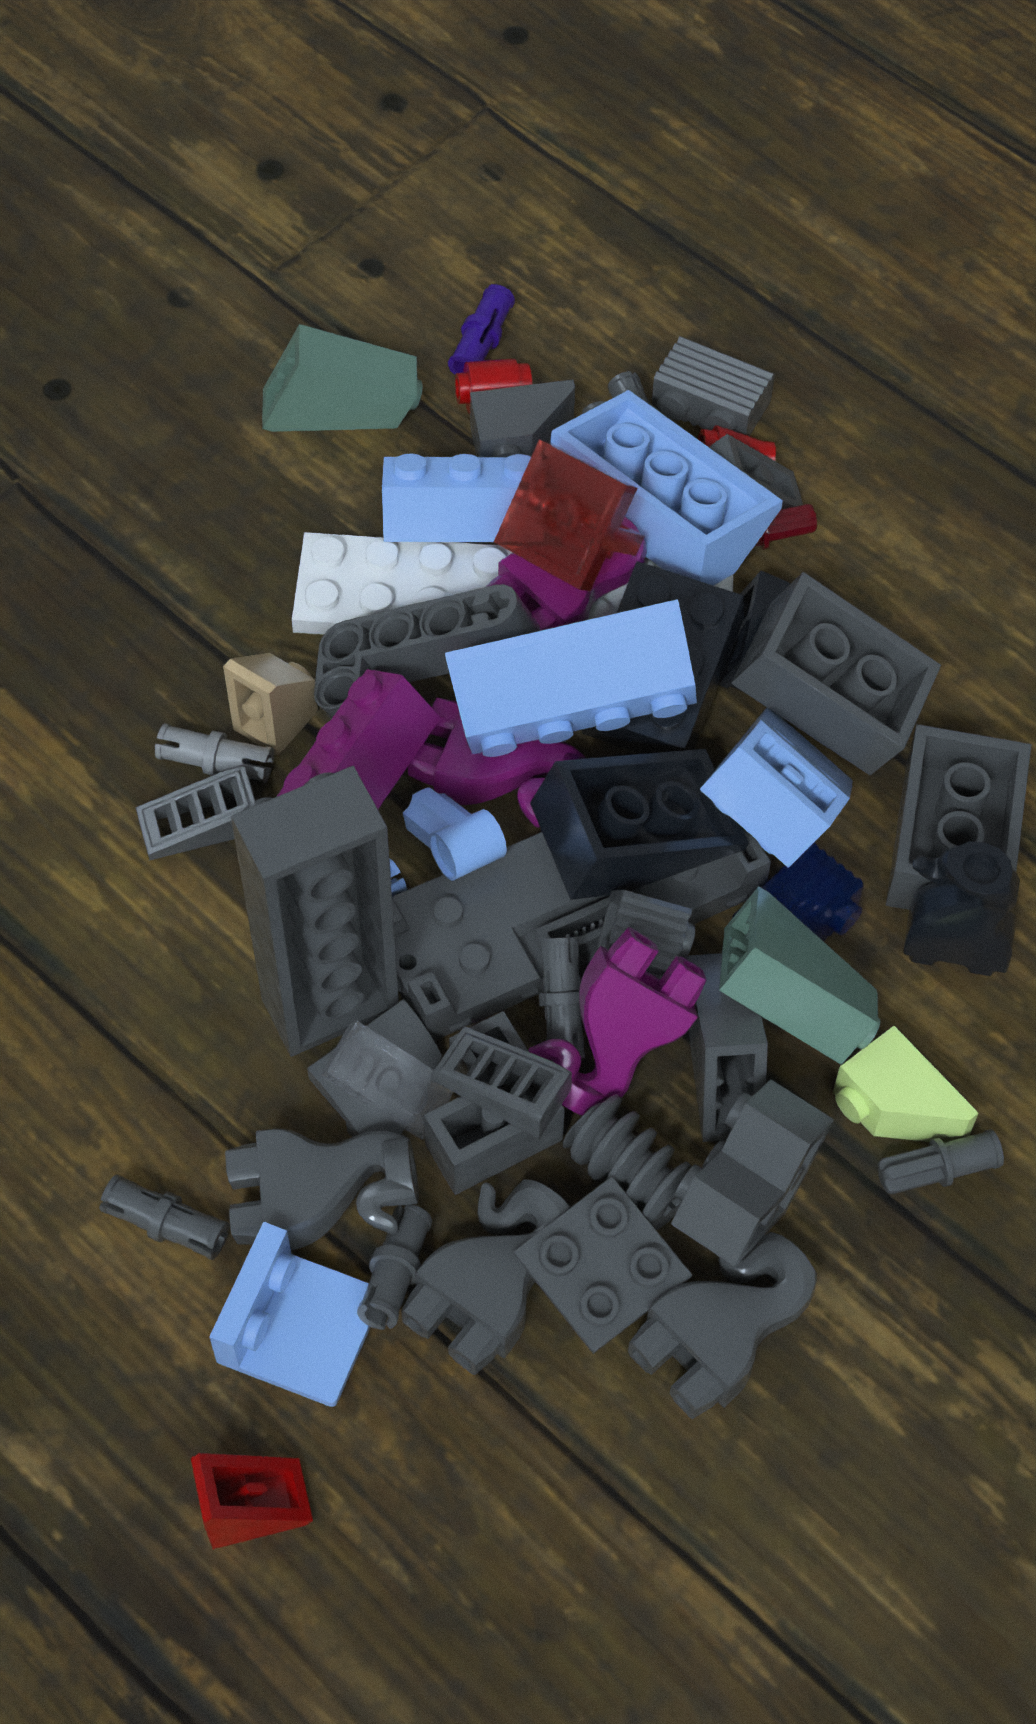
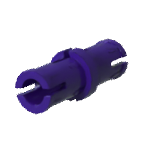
M498 284L489 285L484 290L483 297L475 313L467 316L461 327L463 336L454 354L448 360V367L454 375L456 373H463L465 362L484 361L489 350L496 348L502 338L501 327L510 309L515 304L513 293L506 287Z

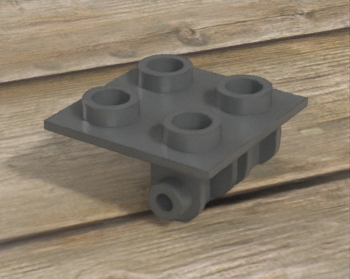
M610 1177L513 1251L515 1257L592 1354L596 1353L648 1312L649 1306L667 1291L685 1283L693 1276L613 1177Z

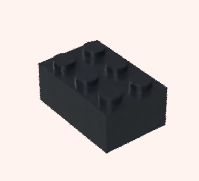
M636 561L617 613L678 599L695 681L697 703L687 705V709L683 713L672 717L656 718L652 713L630 718V723L619 729L599 731L595 726L582 729V734L641 754L694 750L744 620L743 595Z

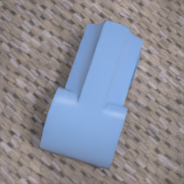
M430 787L412 795L410 805L403 812L406 829L431 849L441 872L451 881L506 856L507 847L504 834L498 822L489 811L482 809L471 814L445 793L438 794Z

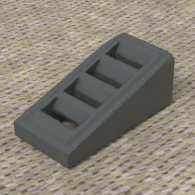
M245 766L220 772L135 807L149 861L235 839L231 815L243 811L246 806L255 801ZM235 800L237 807L227 810L225 803ZM213 806L215 816L205 819L202 808ZM190 812L193 825L183 828L179 814ZM168 817L172 833L161 837L157 820Z
M464 1026L432 1072L431 1080L540 1139L571 1091L572 1072L548 1059ZM470 1049L480 1055L468 1073L464 1075L455 1070ZM492 1061L500 1066L488 1084L479 1081V1078ZM512 1072L520 1077L508 1093L500 1088ZM531 1083L540 1087V1089L530 1102L522 1097Z

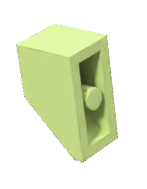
M895 1026L891 1027L839 1067L833 1089L836 1103L842 1113L856 1124L861 1122L873 1136L925 1142L940 1138L944 1143L970 1136L978 1116V1112Z

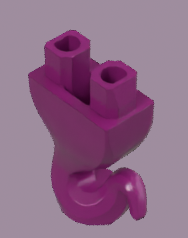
M618 513L607 515L585 536H580L582 529L580 516L572 514L563 537L564 547L538 546L511 553L498 562V576L486 587L501 584L512 587L539 623L540 631L586 621L596 600L602 595L627 584L636 561L645 562L647 554L646 543L637 527L625 516Z
M436 698L432 708L441 719L430 734L448 740L444 748L424 742L408 765V776L434 786L435 792L438 794L445 793L459 805L486 802L519 788L517 799L520 809L531 823L539 828L540 826L530 802L545 779L541 777L547 776L555 761L586 758L574 746L565 742L543 744L540 743L539 739L516 744L517 748L513 752L501 756L487 757L482 752L472 754L465 736L457 701Z
M631 927L624 931L609 950L603 946L598 948L583 974L579 991L581 1017L595 1061L593 1072L587 1074L578 1073L581 1066V1055L573 1044L564 1039H550L528 1049L530 1053L553 1060L554 1063L572 1072L571 1091L562 1103L564 1107L583 1116L591 1107L602 1103L615 1094L622 1098L628 1090L635 1068L641 1058L658 1047L678 1040L690 1029L698 1018L693 1005L699 998L707 980L699 966L683 957L676 956L661 979L646 972L659 950L653 941Z

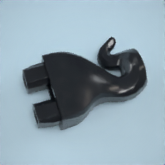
M970 841L957 847H951L938 858H929L921 855L915 857L912 868L924 878L936 883L921 887L912 898L903 953L909 955L911 962L932 966L935 962L942 961L964 965L970 973L991 976L995 971L1006 973L1011 961L1017 920L1012 908L1016 905L1020 884L1017 873L1012 869L1011 860L1001 849L985 842Z

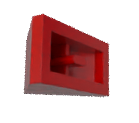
M198 1453L191 1458L203 1523L212 1549L303 1527L313 1522L299 1458Z

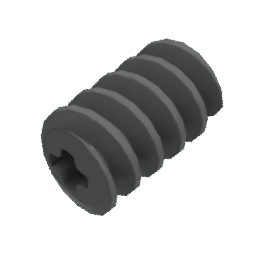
M615 1094L602 1103L591 1107L572 1126L565 1136L563 1148L571 1147V1158L579 1165L589 1164L588 1175L593 1180L599 1182L613 1177L655 1230H658L675 1216L682 1202L675 1197V1192L692 1165L684 1162L670 1170L667 1165L675 1149L668 1144L653 1153L650 1147L656 1138L657 1132L653 1128H649L635 1136L632 1131L638 1123L640 1115L632 1111L618 1119L615 1114L620 1108L623 1099Z

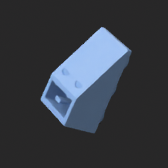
M766 708L700 790L713 801L722 813L733 818L750 833L765 851L776 856L789 868L831 826L850 799L853 780L783 718L769 708Z

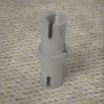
M166 723L161 726L157 735L159 739L179 743V747L168 744H155V757L157 759H166L202 767L203 773L208 775H215L219 771L223 772L245 766L249 779L266 783L270 777L272 768L251 764L250 759L264 763H273L274 748L262 747L229 740L226 733L212 731L210 735L173 727Z

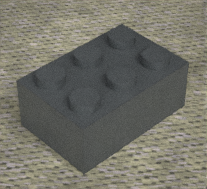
M802 572L771 602L731 684L868 775H872L905 748L941 664Z
M916 724L906 762L885 906L909 910L915 893L925 885L936 883L924 878L912 868L915 857L921 855L929 858H938L951 847H957L969 841L985 842L1001 849L1011 860L1012 869L1016 872L1031 744Z

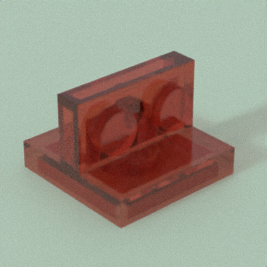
M539 439L494 543L575 588L590 592L606 558L612 559L614 552L636 556L645 536L622 524L638 488L551 442Z

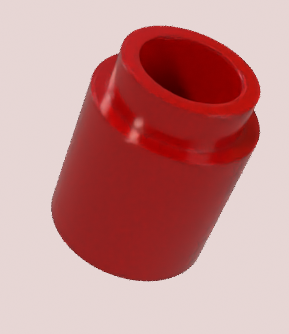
M515 358L465 362L463 373L455 374V394L458 405L466 404L467 412L470 414V392L532 385L530 366L528 363H517Z

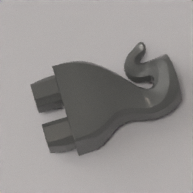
M267 1129L256 1131V1143L242 1145L225 1151L226 1172L232 1189L260 1186L261 1200L230 1205V1230L238 1245H253L263 1222L287 1230L291 1250L310 1245L334 1226L364 1182L374 1172L381 1171L386 1177L362 1188L356 1201L358 1213L367 1224L389 1234H395L398 1232L397 1222L390 1214L382 1211V1208L385 1206L417 1204L419 1200L417 1169L412 1144L409 1138L401 1134L389 1131H372L339 1143L326 1144L310 1140L292 1130Z
M521 1181L499 1208L495 1207L496 1192L494 1187L487 1182L484 1183L481 1187L477 1211L480 1225L491 1234L504 1236L464 1238L452 1241L438 1248L415 1272L416 1287L401 1310L402 1322L418 1335L427 1339L430 1338L446 1317L460 1326L462 1330L448 1346V1354L456 1363L473 1375H476L497 1354L505 1358L521 1337L525 1327L527 1296L535 1280L515 1257L513 1251L571 1208L560 1195L537 1181ZM522 1223H526L535 1230L523 1235H505L514 1231Z
M769 1232L735 1267L719 1257L721 1273L734 1283L694 1281L680 1284L667 1291L649 1306L647 1321L629 1342L628 1353L630 1357L645 1372L651 1375L672 1356L687 1370L671 1386L669 1394L674 1402L691 1419L712 1408L717 1402L722 1407H726L744 1389L749 1381L756 1350L762 1340L774 1331L795 1321L809 1307L815 1293L817 1272L806 1255L784 1236ZM765 1275L774 1286L754 1287L741 1284L751 1282Z

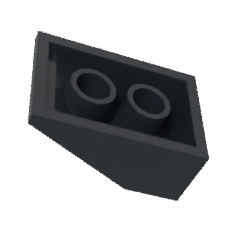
M706 749L554 762L532 798L530 805L570 900L608 896L614 890L631 891L746 849L749 842L742 827L733 818L722 813L713 801L700 790L715 771Z

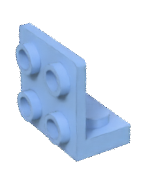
M263 1222L210 1334L216 1362L329 1407L336 1406L371 1328L361 1321L357 1315L358 1306L363 1300L369 1283L292 1255L287 1230Z

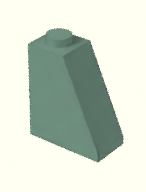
M299 324L263 388L262 429L277 432L398 428L408 411L415 410L421 399L423 384L421 380L417 379V357Z
M758 886L724 928L719 991L842 1065L856 1048H866L879 1029L880 1018L878 1017L877 989L776 898Z

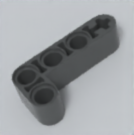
M504 584L492 585L345 620L333 625L321 638L314 699L326 715L332 719L347 698L351 685L367 669L400 674L408 682L448 674L449 669L445 653L540 631V625L512 587Z

